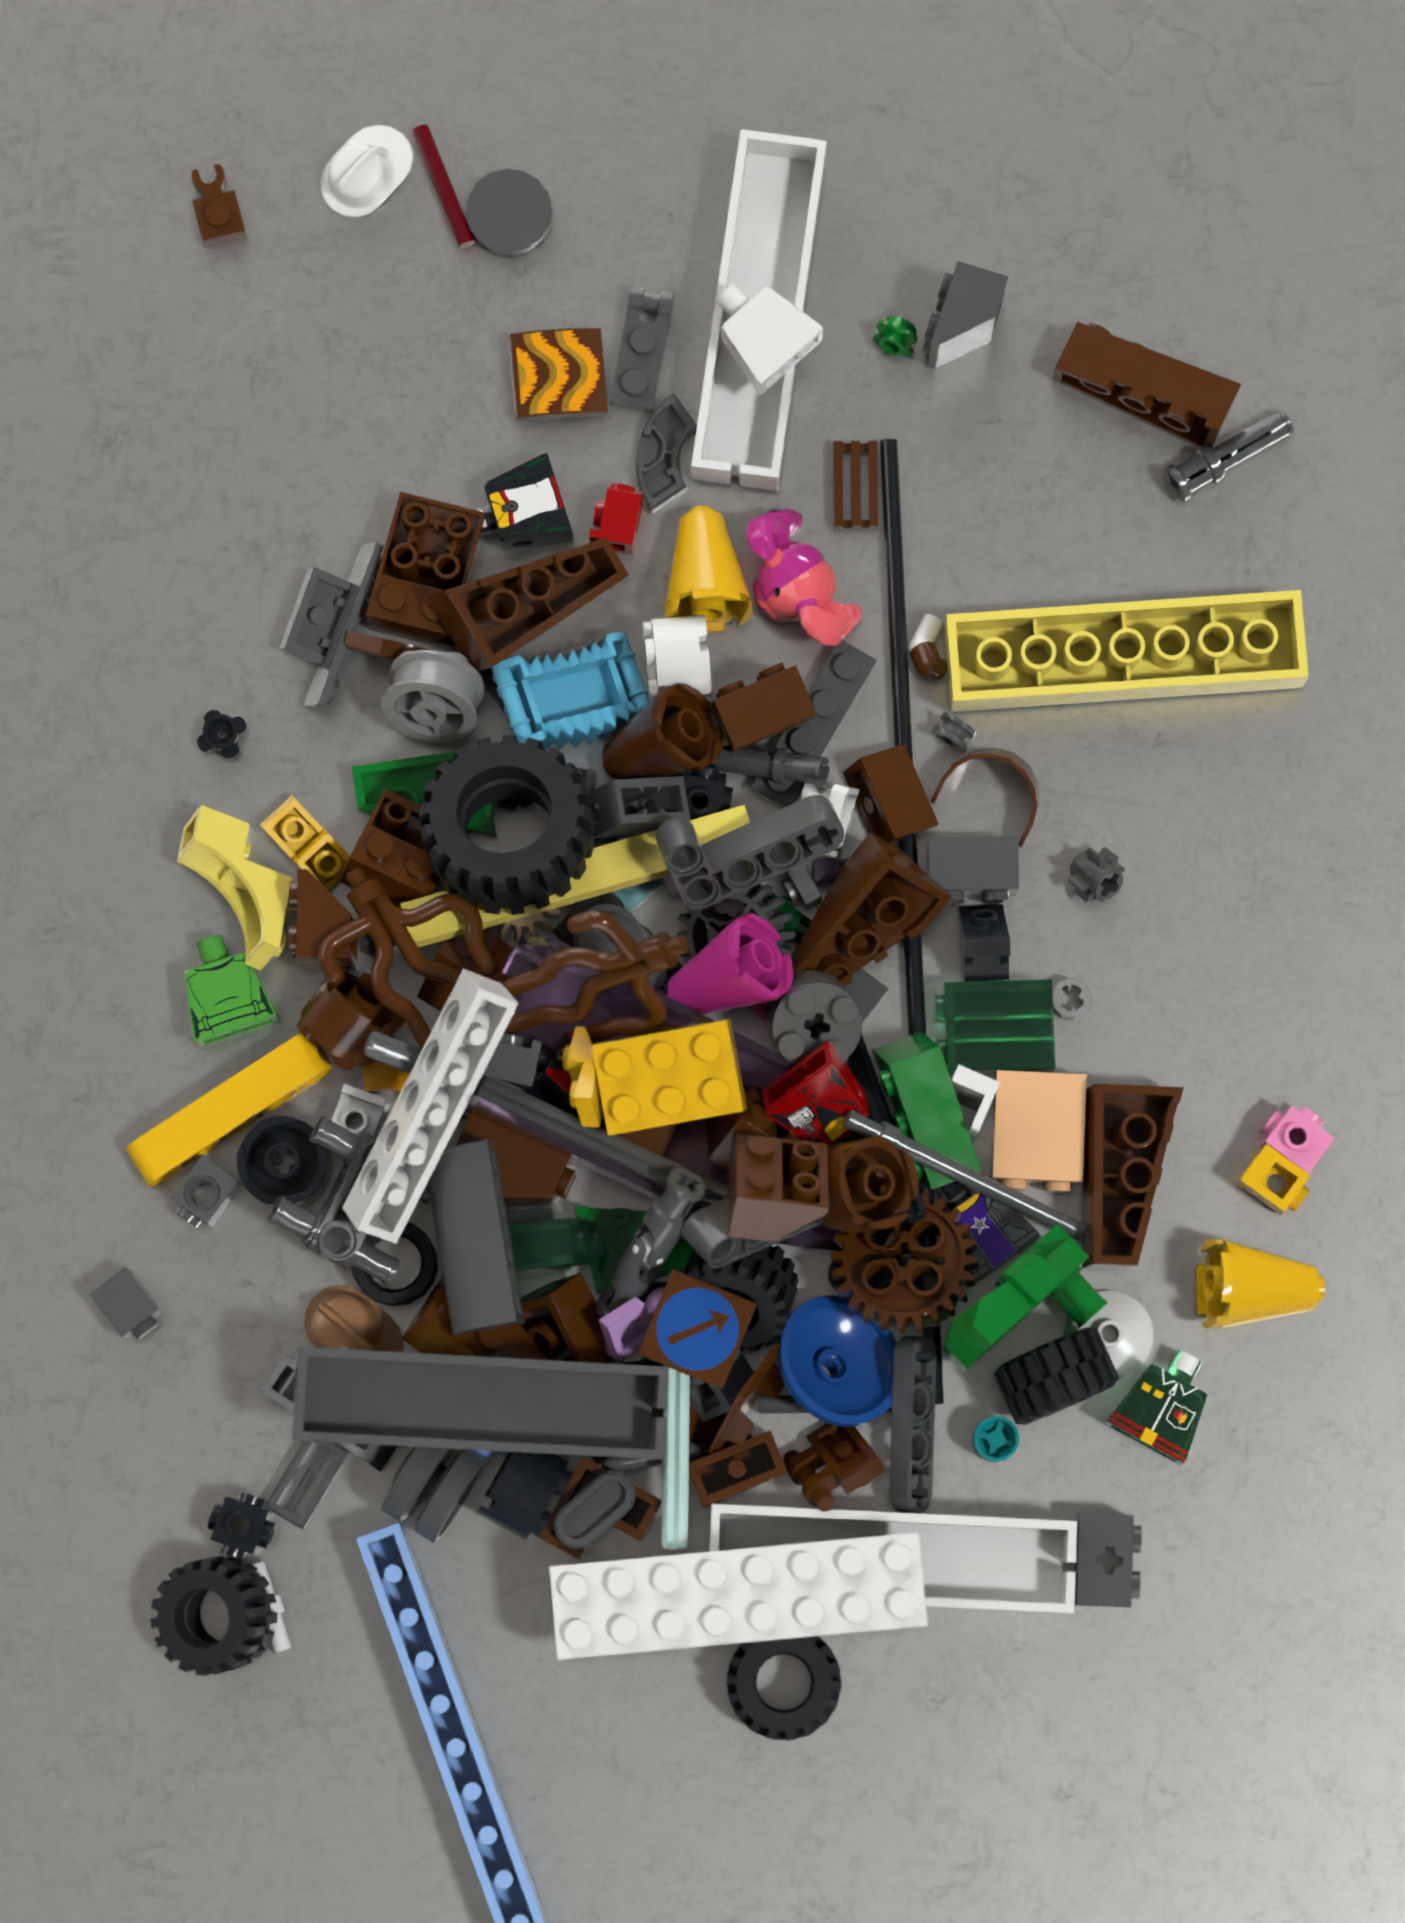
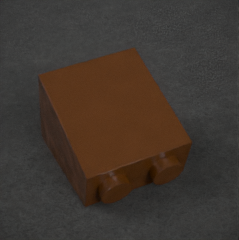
M471 1112L456 1145L489 1140L495 1144L505 1206H555L559 1197L567 1200L577 1179L576 1171L572 1170L574 1165L570 1156Z

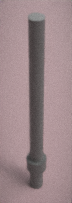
M853 1110L847 1113L843 1121L844 1127L866 1138L884 1137L891 1140L890 1143L899 1150L904 1149L912 1160L1051 1228L1058 1223L1073 1239L1079 1241L1086 1231V1224L902 1135L900 1128L886 1121L879 1124Z

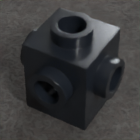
M711 764L702 770L681 773V776L684 777L691 820L730 808L733 788L726 787L727 773L719 772L720 767L715 764ZM695 793H704L706 796L698 797Z
M240 1491L237 1499L226 1496L223 1505L219 1503L214 1505L207 1529L213 1530L210 1540L221 1543L218 1552L244 1561L247 1553L259 1555L261 1548H269L277 1523L271 1522L274 1513L263 1509L264 1499ZM236 1517H244L248 1524L246 1531L242 1534L234 1533L231 1528L233 1520Z

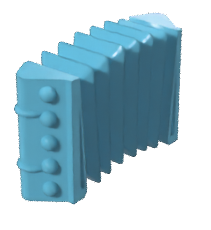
M626 632L606 634L598 643L593 640L586 648L582 646L576 653L572 649L564 657L561 653H558L551 660L548 654H546L539 660L538 656L535 655L527 662L521 655L505 659L491 667L493 681L498 686L496 689L498 696L503 701L504 713L508 715L510 721L509 728L517 736L518 742L526 743L527 738L530 737L542 741L543 749L546 751L554 743L560 750L568 742L576 748L584 740L589 744L598 736L604 740L612 731L615 733L620 731L649 703L647 695L649 691L645 689L634 658L636 654L632 652Z

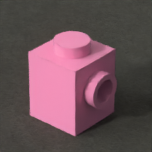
M1291 1106L1284 1115L1276 1110L1261 1130L1267 1137L1260 1146L1264 1147L1268 1144L1309 1174L1335 1138L1321 1128L1323 1121L1315 1113L1305 1107H1301L1298 1111Z

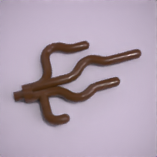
M361 867L356 868L345 877L353 889L346 897L358 918L332 932L322 941L318 950V962L327 980L331 983H339L342 981L344 973L336 959L337 951L368 933L376 948L370 979L374 995L385 1008L401 1016L417 1044L423 1049L431 1033L430 1028L415 1005L407 998L394 992L388 981L394 951L391 937L406 963L415 973L427 979L443 982L453 990L461 972L446 964L426 959L407 927L426 923L448 911L458 913L464 921L465 944L471 958L483 977L492 978L497 974L498 967L483 941L482 918L477 907L460 898L459 894H443L419 907L402 909L395 906L389 899L378 878L368 881Z
M601 911L582 912L569 918L567 921L568 930L573 934H579L591 929L602 931L616 946L617 951L603 953L578 947L559 949L548 955L539 968L512 977L503 984L512 996H516L554 980L561 969L567 966H582L602 971L583 982L575 1003L567 1006L543 1005L512 1016L504 1033L513 1035L546 1023L569 1024L577 1022L590 1013L595 1004L596 995L599 992L630 981V986L635 995L648 1009L649 1013L641 1017L617 1016L589 1025L585 1029L591 1043L620 1034H648L660 1028L667 1018V1007L661 996L650 985L648 977L653 972H661L676 966L678 955L688 952L689 946L683 935L671 938L666 932L657 933L645 938L644 941L636 943L623 926L611 915Z

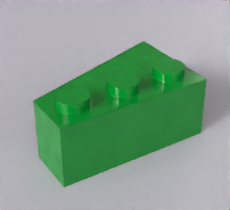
M922 1031L871 1049L880 1071L878 1075L886 1096L890 1097L896 1112L892 1114L895 1126L902 1130L901 1134L977 1172H981L982 1170L940 1046ZM913 1160L918 1180L922 1179L931 1190L955 1182V1180Z

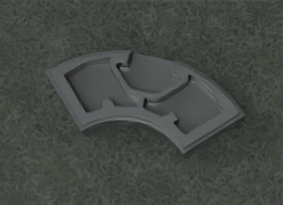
M674 393L667 397L651 414L642 430L637 448L636 474L638 486L651 515L687 491V486L680 472V458L685 445L696 434L697 425Z

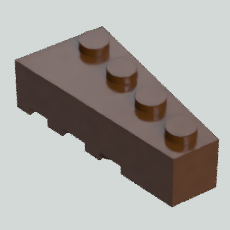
M606 537L427 596L461 654L468 659V663L480 671L495 666L629 576Z
M1094 1084L1086 1089L1082 1223L1086 1224V1231L1082 1237V1249L1089 1258L1082 1264V1269L1128 1270L1138 1266L1152 1212L1151 1205L1156 1186L1160 1182L1163 1170L1161 1167L1167 1143L1171 1139L1174 1127L1173 1120L1184 1087Z

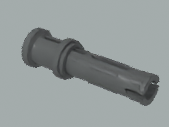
M1280 409L1214 448L1202 446L1196 450V455L1176 467L1171 464L1164 468L1169 486L1180 501L1184 502L1190 499V493L1207 483L1212 482L1216 484L1220 482L1222 477L1225 476V471L1257 454L1285 436L1293 434L1292 423L1286 413Z

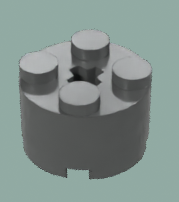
M806 970L794 974L791 989L779 999L767 1002L766 1024L780 1054L790 1063L796 1065L829 1040L844 1062H846L855 1050L862 1032V1018L856 1002L847 988L831 974L817 970ZM815 1014H820L822 1020L815 1022L812 1027H808L805 1021H811L815 1018Z

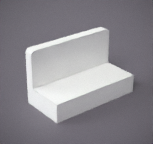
M958 1065L951 1081L959 1104L977 1111L968 1130L973 1143L1000 1082Z

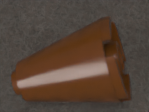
M678 684L664 688L604 746L602 760L605 771L614 780L656 778L702 770L718 760L723 749L721 724L715 727L710 713L715 711L712 704L699 690L687 684Z

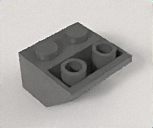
M957 261L954 274L945 272L936 306V311L941 313L940 315L931 314L924 337L923 351L929 352L927 367L937 369L990 343L1004 301L1008 276Z

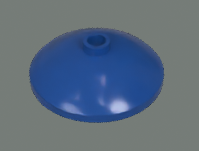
M825 1295L804 1302L788 1316L785 1328L778 1337L777 1342L780 1345L777 1349L779 1353L777 1358L779 1371L789 1393L812 1416L836 1426H861L877 1419L892 1406L893 1360L897 1342L889 1327L883 1332L880 1330L878 1323L869 1322L865 1324L862 1314L858 1311L852 1313L848 1307L850 1298ZM822 1366L829 1370L830 1376L825 1373Z

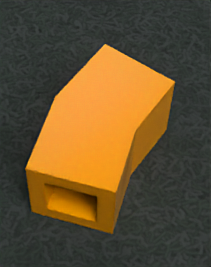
M374 1062L369 1066H363L365 1091L372 1094L386 1092L400 1094L410 1075L408 1072L382 1062Z

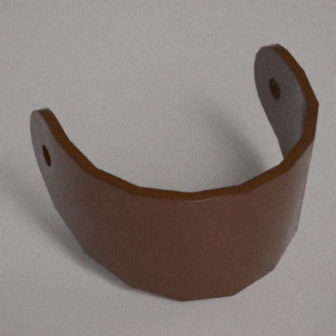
M998 748L975 750L955 762L941 778L930 803L935 804L953 772L959 765L970 759L990 757L1004 761L1022 774L1031 789L1033 801L1029 823L1018 843V847L1022 848L1034 825L1040 805L1039 783L1029 764L1014 752Z

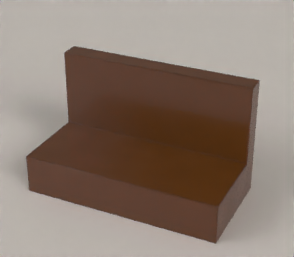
M905 744L861 757L842 772L848 786L859 789L856 805L868 833L872 832L894 846L906 836L936 827L939 824Z

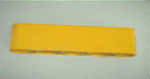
M300 1033L134 1140L125 1148V1151L148 1187L156 1186L199 1159L202 1154H207L325 1077L334 1067L317 1041L310 1040Z

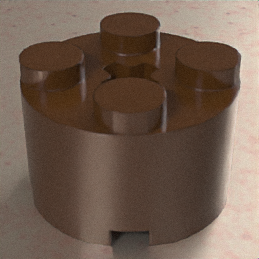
M340 965L344 973L342 981L331 983L325 978L302 1008L301 1019L297 1023V1027L305 1037L317 1041L324 1049L330 1052L331 1060L338 1067L344 1070H351L355 1065L369 1066L374 1063V1059L364 1054L365 1042L372 1031L394 1037L405 1022L398 1014L385 1008L375 997L370 983V974L364 972L359 978L348 973L352 967Z
M870 1137L840 1143L828 1149L829 1208L828 1213L822 1217L823 1223L831 1229H838L846 1233H860L890 1228L905 1220L909 1214L907 1211L911 1202L916 1200L919 1190L917 1170L910 1155L904 1149L899 1150L890 1143L891 1140L884 1137Z

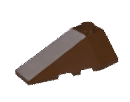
M581 1272L550 1282L520 1297L525 1323L521 1324V1326L548 1360L613 1364V1360L607 1355L604 1346L606 1341L599 1323L601 1317L595 1308L597 1303ZM591 1456L597 1464H601L607 1458L605 1456Z

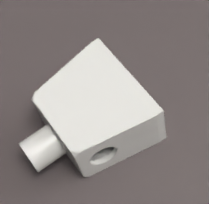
M732 284L716 300V303L730 316L721 327V338L760 395H763L822 341L823 327L770 287H764L752 299H749L736 284Z

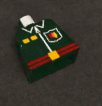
M1178 1350L1167 1371L1154 1364L1148 1365L1107 1417L1104 1424L1178 1465L1184 1464L1207 1398L1205 1392L1191 1385L1202 1361L1182 1350Z

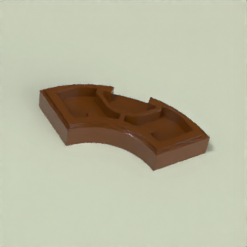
M347 630L344 643L348 649L394 660L405 651L431 650Z

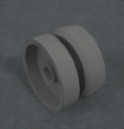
M414 1447L396 1473L393 1484L380 1510L400 1522L409 1518L419 1504L423 1502L424 1505L415 1521V1532L431 1542L437 1543L464 1504L487 1463V1458L474 1450H460L450 1464L445 1466L444 1464L452 1451L451 1448Z

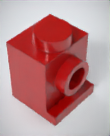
M610 484L609 488H607L605 501L597 500L593 526L600 527V530H590V542L607 537L615 552L634 555L643 507L642 494L635 493V488L629 485Z

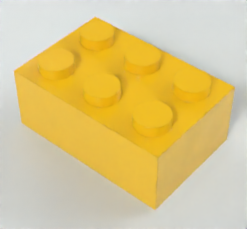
M731 1019L615 1039L591 1045L608 1136L742 1112L747 1109Z

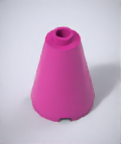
M748 914L734 919L669 979L667 998L671 1007L686 1017H694L774 1001L786 994L792 986L794 977L789 952L782 955L776 944L777 941L782 939L777 930L765 919L755 914Z

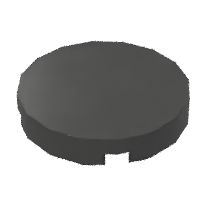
M514 169L491 172L479 180L468 195L465 212L469 229L475 240L493 254L510 257L525 254L537 246L536 244L543 237L545 238L549 232L553 214L549 194L541 182L525 171Z

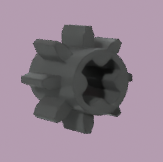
M1091 847L1080 852L1070 865L1071 877L1068 878V882L1076 887L1074 893L1087 903L1094 897L1101 902L1114 897L1122 887V873L1125 871V868L1117 863L1119 857L1106 847H1103L1099 853Z

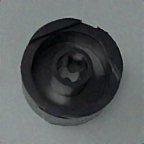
M274 1116L264 1119L251 1129L239 1147L237 1170L240 1180L258 1201L270 1208L274 1206L280 1196L303 1208L314 1202L326 1190L332 1170L330 1152L321 1145L309 1141L314 1128L304 1121L291 1116ZM284 1153L292 1160H295V1164L289 1166V1172L283 1174L278 1168H274V1164L281 1162V1154Z
M508 1452L485 1496L492 1499V1502L488 1509L480 1505L477 1514L523 1540L530 1533L539 1537L551 1515V1512L545 1510L553 1493L561 1497L573 1476V1472L566 1469L569 1460L559 1454L519 1452L517 1454L516 1452Z

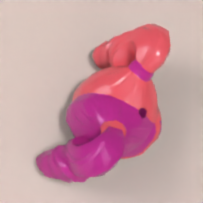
M786 508L770 510L765 515L751 519L746 531L747 542L756 556L764 560L752 586L758 609L763 614L769 615L776 622L800 621L806 634L820 645L836 646L840 644L843 638L861 621V608L853 603L845 602L839 604L832 601L836 590V576L833 568L814 546L804 542L790 541V537L802 526V515L793 509ZM776 588L780 589V594L777 593Z

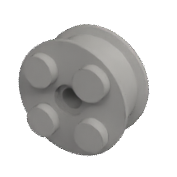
M414 650L401 653L393 661L389 670L391 686L386 689L381 699L382 714L393 728L412 739L432 744L456 743L466 739L473 733L477 724L475 708L483 700L485 684L481 675L468 663V659L464 655L457 652L445 653L435 650Z

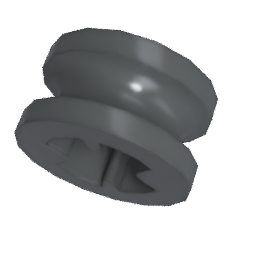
M943 712L940 717L942 724L934 726L932 729L933 735L949 747L959 752H965L968 748L966 740L969 738L973 739L976 731L960 718Z

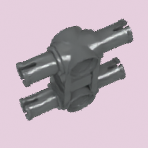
M322 1116L315 1125L309 1141L317 1143L343 1158L344 1163L320 1211L313 1214L286 1200L285 1197L280 1196L272 1207L267 1221L302 1238L301 1243L304 1247L312 1251L319 1258L328 1260L343 1269H350L354 1266L379 1279L382 1283L388 1284L399 1266L400 1259L392 1257L368 1244L365 1237L367 1233L357 1230L342 1208L377 1138L367 1132L355 1134L332 1122L326 1116ZM428 1183L420 1197V1200L425 1204L431 1202ZM332 1228H337L343 1236L342 1247L335 1253H331L327 1249L324 1240L326 1233Z

